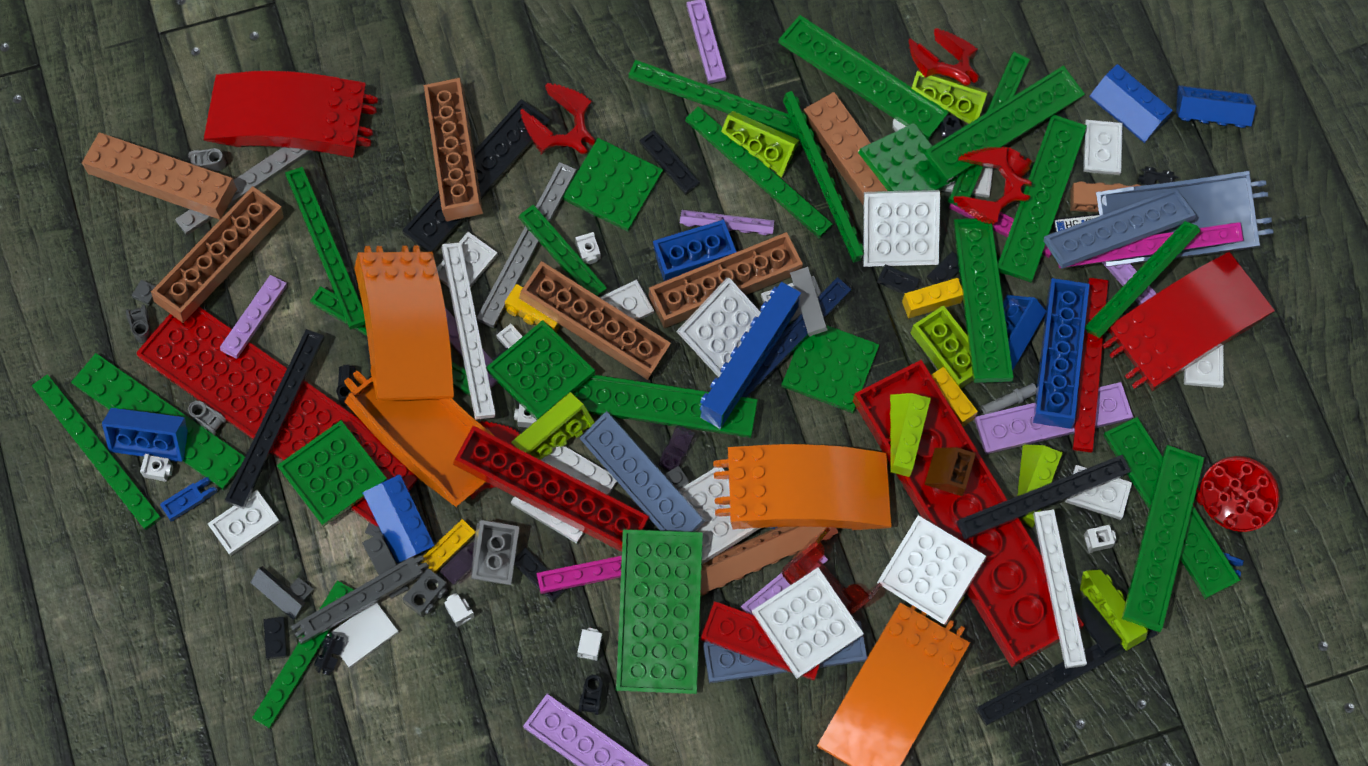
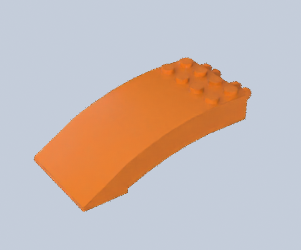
M365 246L364 252H358L354 269L364 311L371 364L370 372L377 401L453 398L449 331L433 252H420L419 246H414L413 252H409L407 246H402L401 252H383L382 246H377L376 252H372L370 246Z
M355 371L353 375L361 386L359 387L349 378L344 380L346 386L352 392L345 400L349 408L401 463L452 505L457 507L485 483L482 479L454 466L453 463L472 426L491 435L493 434L489 429H485L452 398L377 401L372 377L367 380L359 371Z
M755 445L728 447V459L713 462L715 468L729 467V471L714 473V479H729L730 496L715 498V504L730 505V508L716 509L715 515L719 517L730 516L732 529L831 527L864 530L891 528L887 456L884 452L828 445Z
M900 602L817 747L849 766H900L970 642L960 637L965 629L963 626L958 628L956 634L949 631L952 629L954 621L950 620L946 628L926 618L927 614L922 611L920 614L914 611L917 607L912 605L909 608Z

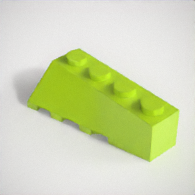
M919 69L911 88L968 124L980 117L988 93L986 90L971 85L964 86L958 81L939 75L925 78Z
M735 111L727 115L721 130L738 145L748 150L751 155L760 159L764 165L773 169L781 178L799 143L798 139Z
M570 392L511 443L514 447L541 460L551 454L553 448L566 445V441L573 436L576 438L581 436L583 430L588 427L590 428L595 422L584 404Z
M913 393L890 395V454L892 473L910 477L931 398Z
M1023 445L1018 496L1050 484L1062 452L1045 445ZM1034 512L1019 518L1021 523L1033 528L1035 525Z
M1102 570L1083 572L1080 586L1081 592L1085 597L1089 598L1121 639L1123 648L1127 651L1146 640L1148 628L1122 619L1126 602L1121 591L1116 590L1112 585L1111 578L1107 574L1105 575Z

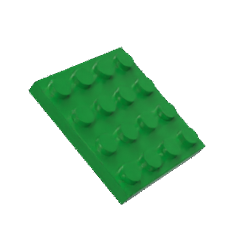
M915 123L872 142L858 151L859 155L887 191H940L954 184L957 180V177H954L945 183L924 155V152L932 147V145Z
M598 138L563 195V200L629 232L660 179L663 169Z
M543 320L486 367L487 372L536 420L595 374V370Z
M826 325L827 331L812 336L808 335L797 346L781 387L853 414L856 407L853 403L854 394L863 389L879 344Z
M342 420L277 465L278 469L323 527L365 498L363 492L387 481V478Z

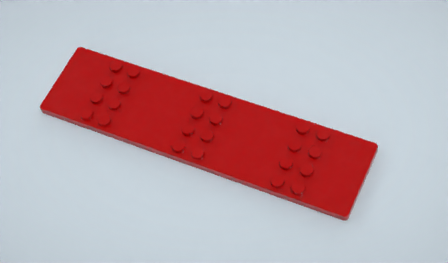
M198 307L184 323L169 314L137 351L139 359L195 399L220 413L230 424L251 439H254L287 368L250 342H248L237 359L220 351V346L232 329L201 307ZM304 381L271 453L284 461L342 420L387 480L400 474L409 492L419 478L401 463L360 419ZM365 498L349 508L369 523L379 527Z

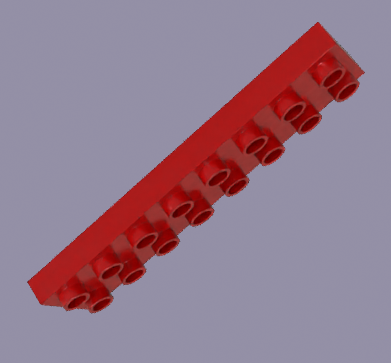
M919 360L856 392L853 403L881 450L886 453L887 460L891 465L890 395L913 393L931 398L910 477L896 475L922 518L987 556L966 592L1012 668L1060 642L1043 559L1019 519L964 540L956 524L959 519L1007 501L925 364L922 360ZM957 447L976 453L963 496L924 485L935 448ZM1076 613L1080 630L1084 626V624L1082 623V621Z

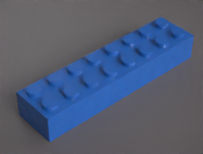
M1051 279L1048 289L1033 423L1071 429L1073 426L1089 284Z
M783 282L778 287L775 286L772 289L770 300L763 303L760 309L761 314L759 317H754L750 324L751 329L749 332H744L740 340L742 343L739 347L733 349L730 355L732 357L729 363H724L720 370L722 374L719 378L715 377L710 386L712 388L709 394L705 393L700 401L702 404L700 407L701 418L719 429L722 428L799 308L801 292Z

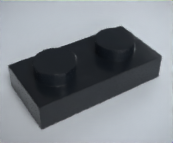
M952 251L927 275V279L933 285L952 280L959 273L958 256Z
M885 264L877 283L905 294L915 291L920 279Z
M285 618L264 619L266 659L287 658Z

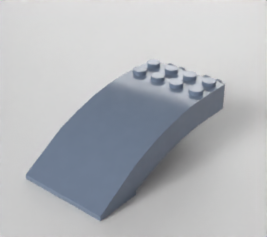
M1249 171L1096 192L1099 216L1177 188L1196 214L1195 219L1189 221V223L1197 225L1198 228L1241 223L1243 241L1182 250L1174 259L1260 247L1259 236L1273 234V229L1261 231L1257 229V224H1268L1272 222V219H1256L1253 199L1268 197V192L1252 194V187H1263L1267 184L1266 180L1251 182ZM1181 225L1167 229L1157 234L1175 232ZM1152 255L1107 261L1106 266L1146 263Z

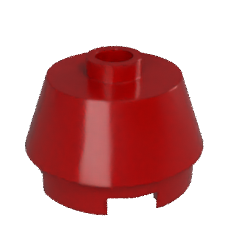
M1007 147V162L1015 174L1023 177L1030 170L1029 167L1032 164V160L1029 158L1025 160L1020 155L1021 153Z

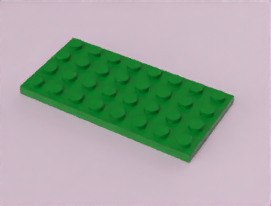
M623 529L616 691L697 694L703 532Z

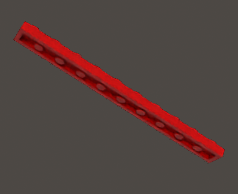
M1089 278L1085 326L1106 305L1108 280ZM1084 330L1072 450L1092 453L1103 335L1098 338Z

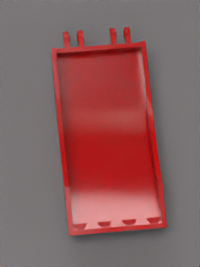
M248 71L217 74L215 76L203 141L235 147L274 146L298 148L353 158L355 145L364 147L371 145L370 139L358 137L357 135L369 137L373 133L372 129L360 127L359 121L361 113L375 114L376 108L362 103L374 105L377 104L378 98L364 94L366 84L364 82L326 75L288 71Z
M1227 252L1179 279L1115 321L1108 328V333L1111 334L1112 338L1102 346L1106 349L1117 342L1120 347L1113 350L1110 357L1114 358L1124 352L1135 366L1125 377L1131 379L1137 373H1140L1142 378L1134 382L1133 388L1136 389L1146 382L1153 392L1209 353L1275 312V310L1233 255Z

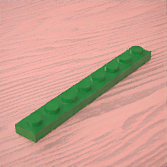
M1184 221L1085 326V330L1100 338L1200 232L1198 226Z
M336 581L320 609L354 589ZM332 628L304 644H300V642L297 644L253 715L252 719L271 729L321 648L324 637L331 632Z

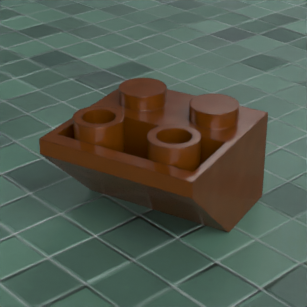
M957 447L935 448L924 485L963 496L976 453Z

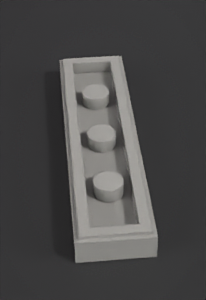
M805 267L791 272L794 288L801 292L799 305L808 335L812 336L827 331L809 268Z

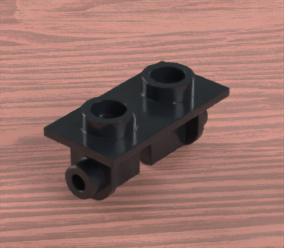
M1145 166V169L1139 170L1143 172V175H1139L1138 182H1141L1142 185H1153L1155 180L1159 181L1158 184L1173 182V179H1178V176H1174V172L1163 170V173L1155 172L1156 168Z
M332 632L329 633V636L324 637L322 642L323 651L321 655H317L314 666H316L315 670L320 673L321 669H323V674L330 676L331 672L333 673L338 659L331 656L332 653L340 656L345 644L344 637L337 635L334 638L335 635Z

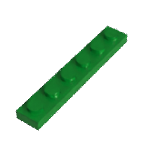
M534 205L519 215L518 218L575 283L596 296L606 291L605 285Z

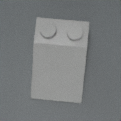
M480 520L477 523L471 579L511 585L519 526Z

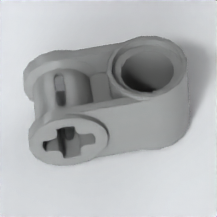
M217 148L194 150L188 153L191 164L213 172L221 171L226 166V160L222 152Z
M194 401L188 407L192 420L213 435L216 434L219 426L227 421L220 413L201 401ZM197 409L203 410L200 415L194 414Z

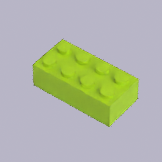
M944 305L913 325L910 334L938 370L944 367L960 389L973 381L968 336Z

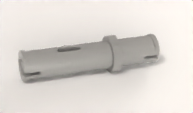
M1034 383L1021 389L1016 388L1012 393L982 405V412L985 415L1000 411L1015 403L1020 404L1024 399L1036 395L1037 388Z

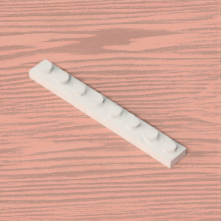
M1054 510L1034 512L1033 516L1065 668L1085 666L1087 662Z

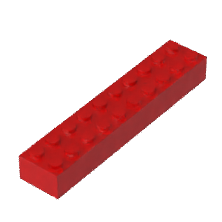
M472 426L453 463L454 466L621 552L623 529L642 530L649 517L475 426Z

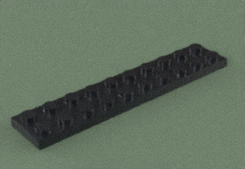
M522 99L474 151L481 199L533 142L522 121L520 110L524 109L529 115H533L545 127L550 123L549 118ZM438 190L402 232L427 252L434 253L464 218L446 221L442 212Z

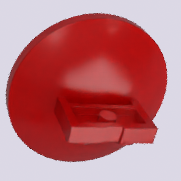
M1232 456L1217 461L1207 470L1200 486V493L1205 499L1203 506L1206 512L1216 523L1229 530L1248 532L1259 529L1272 519L1279 506L1280 493L1274 476L1264 465L1251 458Z

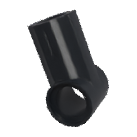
M351 365L339 367L336 392L340 403L344 406H348L345 403L347 396L342 395L346 392L352 393L344 380L349 378L356 384V379L353 375L356 367Z

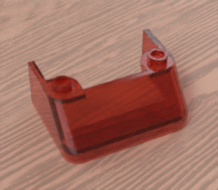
M827 527L808 542L783 567L782 575L792 585L816 568H819L848 612L852 615L869 602L882 585L878 583L867 592L857 584H851L847 588L843 587L819 561L825 553L824 546L820 541L830 531L829 527Z

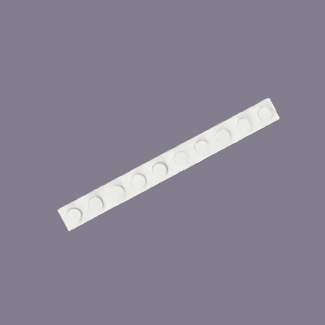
M461 243L442 244V253L475 420L494 418L495 410Z

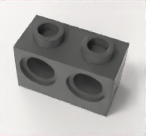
M428 568L402 598L403 602L423 618L425 614L428 615L435 607L434 603L446 595L448 591L447 582ZM431 583L438 584V588L435 590H429L428 586ZM424 598L426 601L423 605H416V600Z

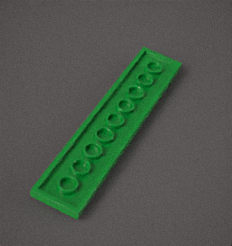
M801 15L796 18L779 38V44L905 126L915 123L927 140L930 139L941 125L944 118L948 116L949 111L911 89L912 87Z
M1063 65L924 152V155L946 183L975 165L969 162L958 161L961 155L964 156L967 152L976 151L981 148L1003 147L1052 115L1076 102L1085 93Z
M1057 115L1051 116L1028 179L1032 182V186H1026L1023 193L1031 197L1028 201H1021L998 263L999 272L1032 283L1045 246L1044 236L1049 235L1087 125Z
M954 219L953 225L963 291L974 383L1012 382L1013 371L992 223L988 224L977 219Z
M97 353L93 355L72 380L73 386L108 410L110 408L184 417L188 433L182 462L203 477H208L213 484L223 491L237 475L245 456Z
M593 375L572 393L584 404L590 414L603 415L607 411L616 418L748 438L752 437L757 399L741 397L722 428L719 429L701 418L700 407L702 404L700 401L705 393L709 394L706 391Z
M1138 417L1105 432L1103 436L1116 457L1123 455L1131 470L1128 476L1148 509H1150L1163 457ZM1192 506L1180 560L1204 599H1207L1239 583L1240 579L1200 515Z
M1169 445L1165 447L1122 615L1123 620L1157 632H1161L1163 629L1204 457Z

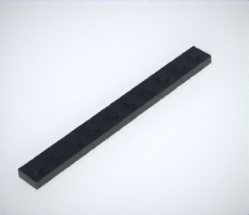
M308 329L305 330L225 498L226 503L242 509L245 508L325 339L324 335Z
M1120 455L959 519L956 524L964 540L1128 475L1131 470L1123 455Z
M1148 628L1146 640L1131 649L1158 635L1157 632ZM1096 644L1084 650L1087 662L1085 666L1065 668L1063 661L978 706L976 711L986 727L1127 651L1122 645H1119L1105 654Z

